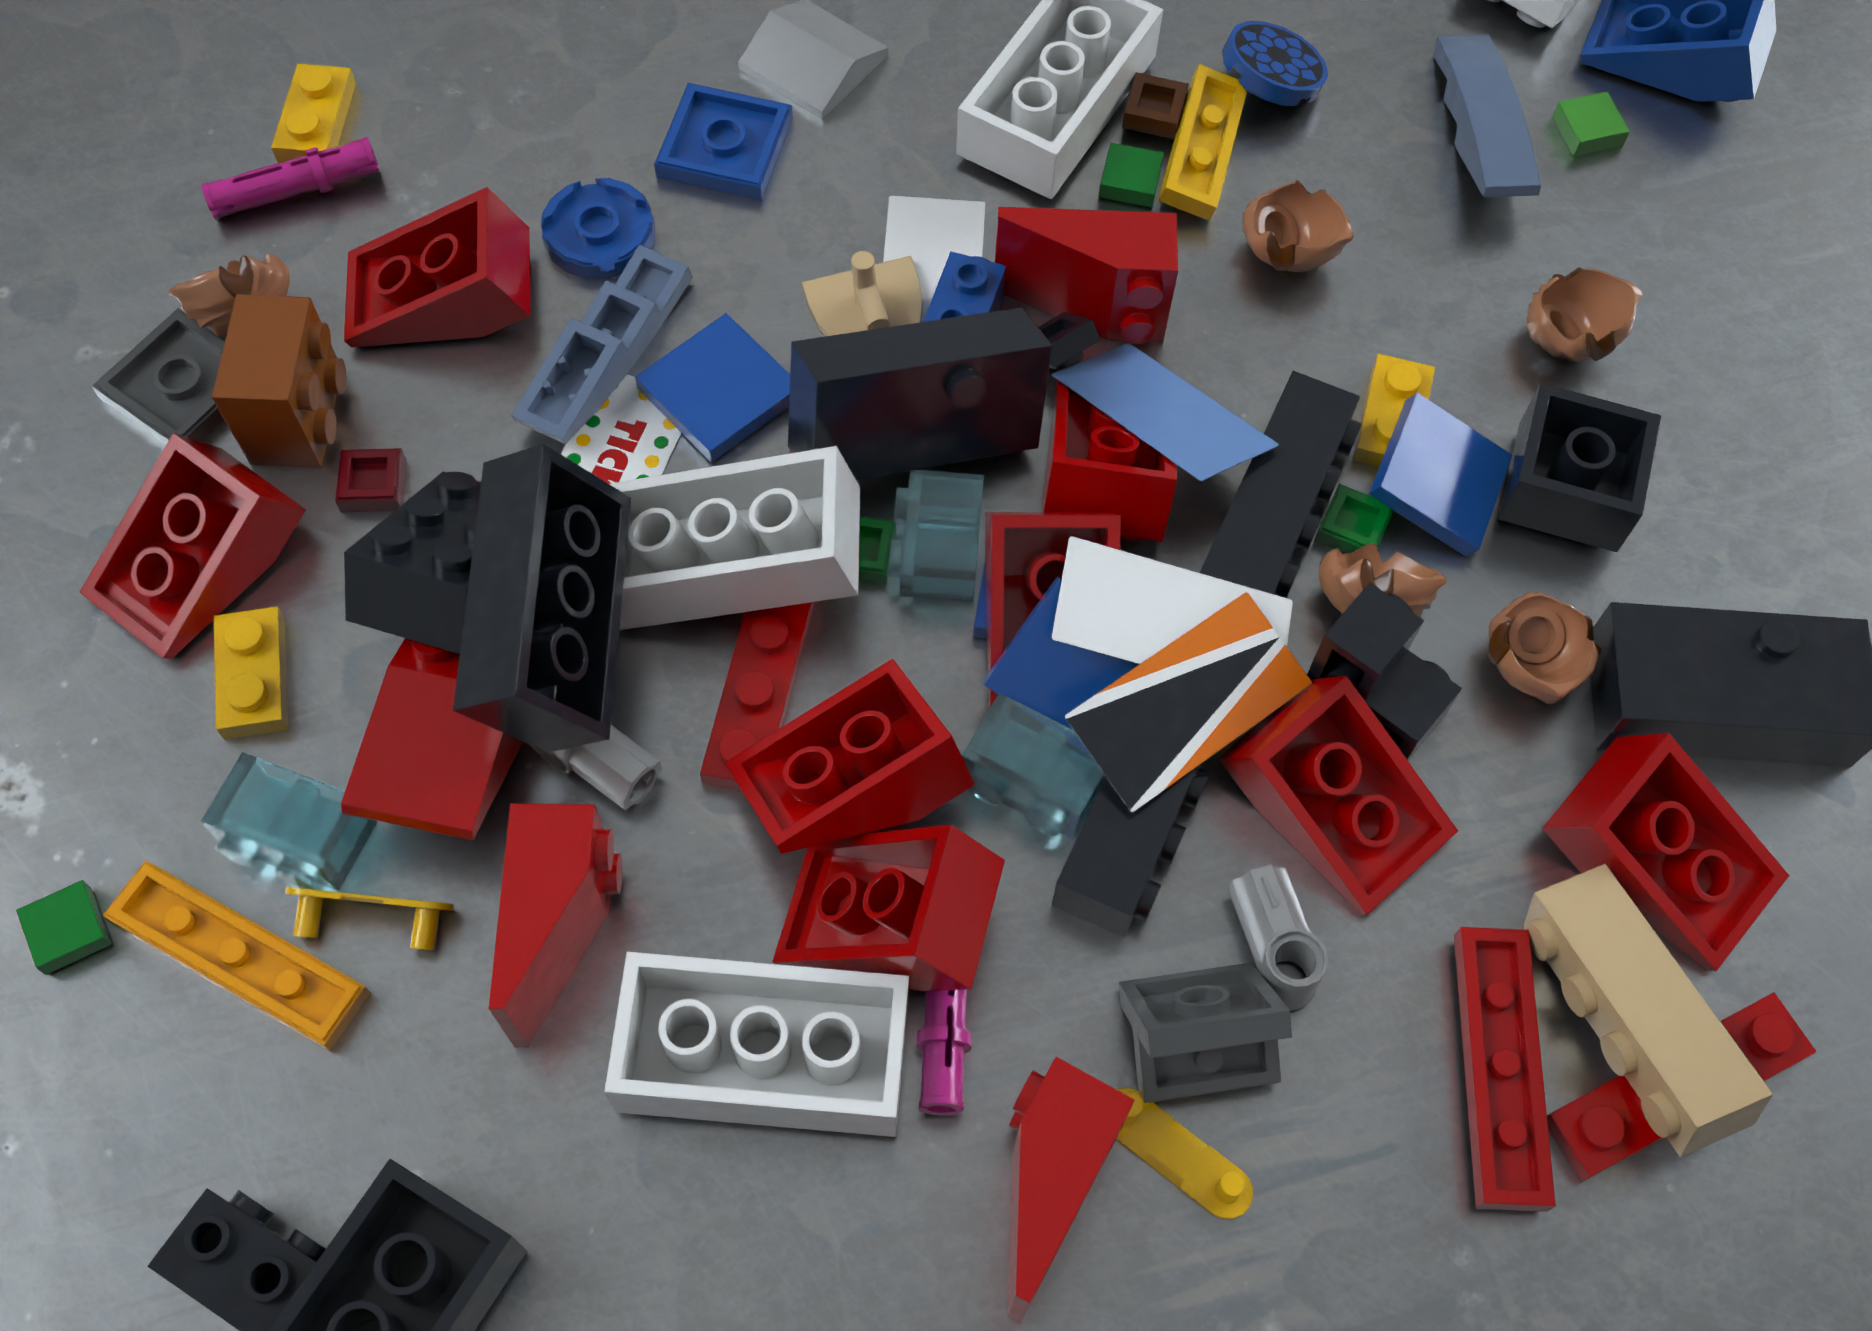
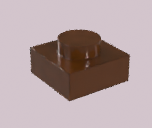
M1136 72L1125 107L1122 128L1175 139L1189 84Z

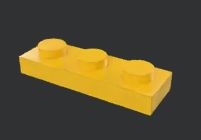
M1199 64L1191 77L1158 201L1208 221L1212 217L1219 203L1247 90L1238 82L1239 79Z

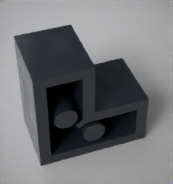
M1370 582L1326 632L1307 676L1310 679L1347 675L1409 761L1445 717L1462 688L1451 681L1449 675L1439 665L1431 661L1422 660L1409 651L1424 620L1413 613L1410 606L1403 599L1394 594L1383 592Z

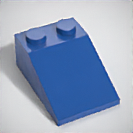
M1602 0L1580 54L1582 64L1697 102H1733L1754 99L1776 33L1774 0Z

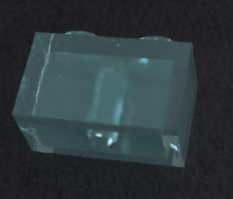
M1001 693L998 694L962 754L964 762L975 782V785L968 790L976 798L991 805L1003 803L1024 814L1025 820L1040 832L1052 836L1061 833L1072 840L1076 838L1085 822L1105 778L1104 773L1074 730Z
M244 752L239 756L201 820L203 825L218 841L215 849L230 860L248 867H252L256 860H260L277 867L275 873L297 887L313 889L315 884L318 883L336 891H340L377 824L376 820L342 813L341 801L345 791Z

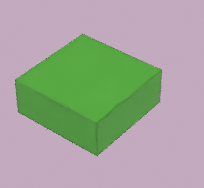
M1608 91L1559 101L1552 115L1573 157L1623 147L1630 133Z

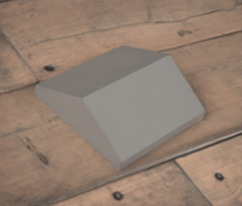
M799 0L770 10L739 59L738 64L741 71L823 120L888 56V47L809 0Z

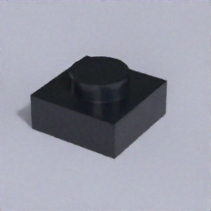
M1065 311L1038 327L1053 345L1050 368L1053 369L1064 368L1076 363L1083 357V350L1100 341L1093 319Z

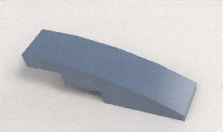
M1490 35L1437 36L1434 58L1447 79L1444 102L1458 124L1454 146L1483 197L1539 195L1541 181L1521 104L1506 65Z
M639 244L616 284L606 280L583 319L579 321L572 317L570 318L511 415L514 421L566 444L603 405L660 330L693 278L689 266Z

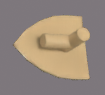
M859 251L851 258L852 270L802 282L809 309L819 329L825 336L921 322L923 299L919 277L911 255L875 264L874 256L870 252Z

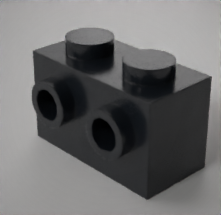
M206 1188L147 1267L237 1330L268 1331L326 1248L296 1228L287 1240L266 1227L274 1213L242 1191L237 1190L230 1201H227Z

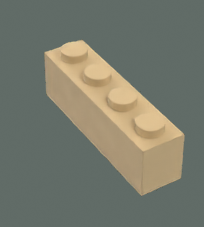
M1603 864L1534 892L1523 925L1524 930H1529L1530 949L1539 960H1546L1561 981L1562 993L1570 1009L1577 1016L1585 1017L1600 1039L1603 1056L1610 1068L1617 1075L1625 1076L1641 1099L1643 1114L1652 1130L1660 1137H1667L1679 1157H1682L1753 1126L1770 1101L1773 1093L1607 865Z

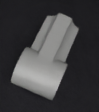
M612 722L609 740L553 752H546L530 745L551 766L565 774L574 771L624 810H627L634 804H639L652 790L654 782L662 770L660 761L613 727Z
M1271 864L1251 869L1243 876L1232 880L1228 891L1259 973L1290 1011L1298 1010L1311 1001L1322 981L1328 964L1327 951L1320 939L1309 930L1286 868L1273 867ZM1280 961L1296 963L1303 969L1306 978L1292 979L1286 977L1280 972L1276 963Z

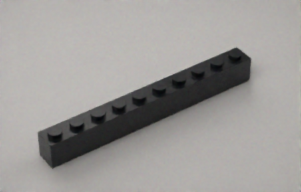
M1294 370L1292 371L1264 432L1266 436L1277 442L1279 446L1252 458L1200 570L1201 574L1280 597H1288L1301 566L1290 561L1296 546L1308 551L1322 516L1312 513L1317 499L1329 503L1342 472L1341 468L1332 464L1337 453L1349 457L1363 424L1352 419L1360 399L1359 395ZM1198 765L1134 812L1128 809L1105 776L1056 882L1052 906L1122 937L1126 936L1134 917L1146 922L1162 886L1150 880L1159 859L1169 864L1172 863L1186 831V827L1175 822L1183 804L1196 808L1211 772L1200 768V765Z

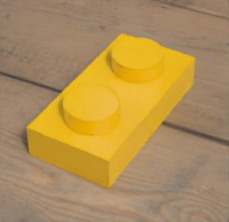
M297 63L271 146L277 163L307 155L306 149L318 147L319 151L338 147L356 86L351 68Z
M1377 354L1372 367L1361 423L1363 424L1357 436L1352 461L1380 467L1405 400L1417 392L1429 400L1435 371L1434 366Z
M276 606L214 615L215 723L217 732L223 740L289 730L285 617L280 609Z

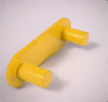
M286 887L285 894L299 895L293 936L318 938L323 898L416 907L410 948L424 950L435 949L440 910L454 911L455 905L451 903Z
M1131 1088L1116 1089L1135 1100L1116 1139L1118 1142L1212 1215L1221 1219H1235L1248 1210L1253 1200V1187L1249 1177L1240 1168L1179 1124L1154 1102L1144 1103L1139 1091Z

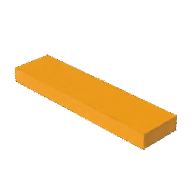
M145 860L102 915L111 924L331 1052L371 994L367 987L147 860Z

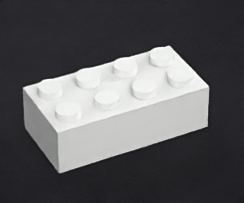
M1041 0L958 107L956 154L1052 200L1130 93L1136 72L1143 74L1156 57L1164 9L1144 0Z
M837 446L610 483L611 486L631 497L619 630L858 595L860 486Z
M626 952L604 1093L616 1113L896 1137L909 1001V976Z

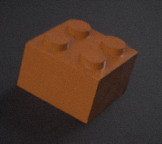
M236 294L212 399L250 465L322 468L326 444H333L336 436V416L333 410L336 394H343L346 387V366L344 360L337 358L333 350L329 326L327 323L321 322L310 297Z

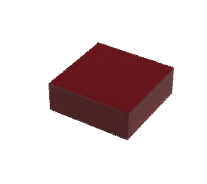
M402 448L340 451L335 503L341 513L395 511L402 505L406 458Z

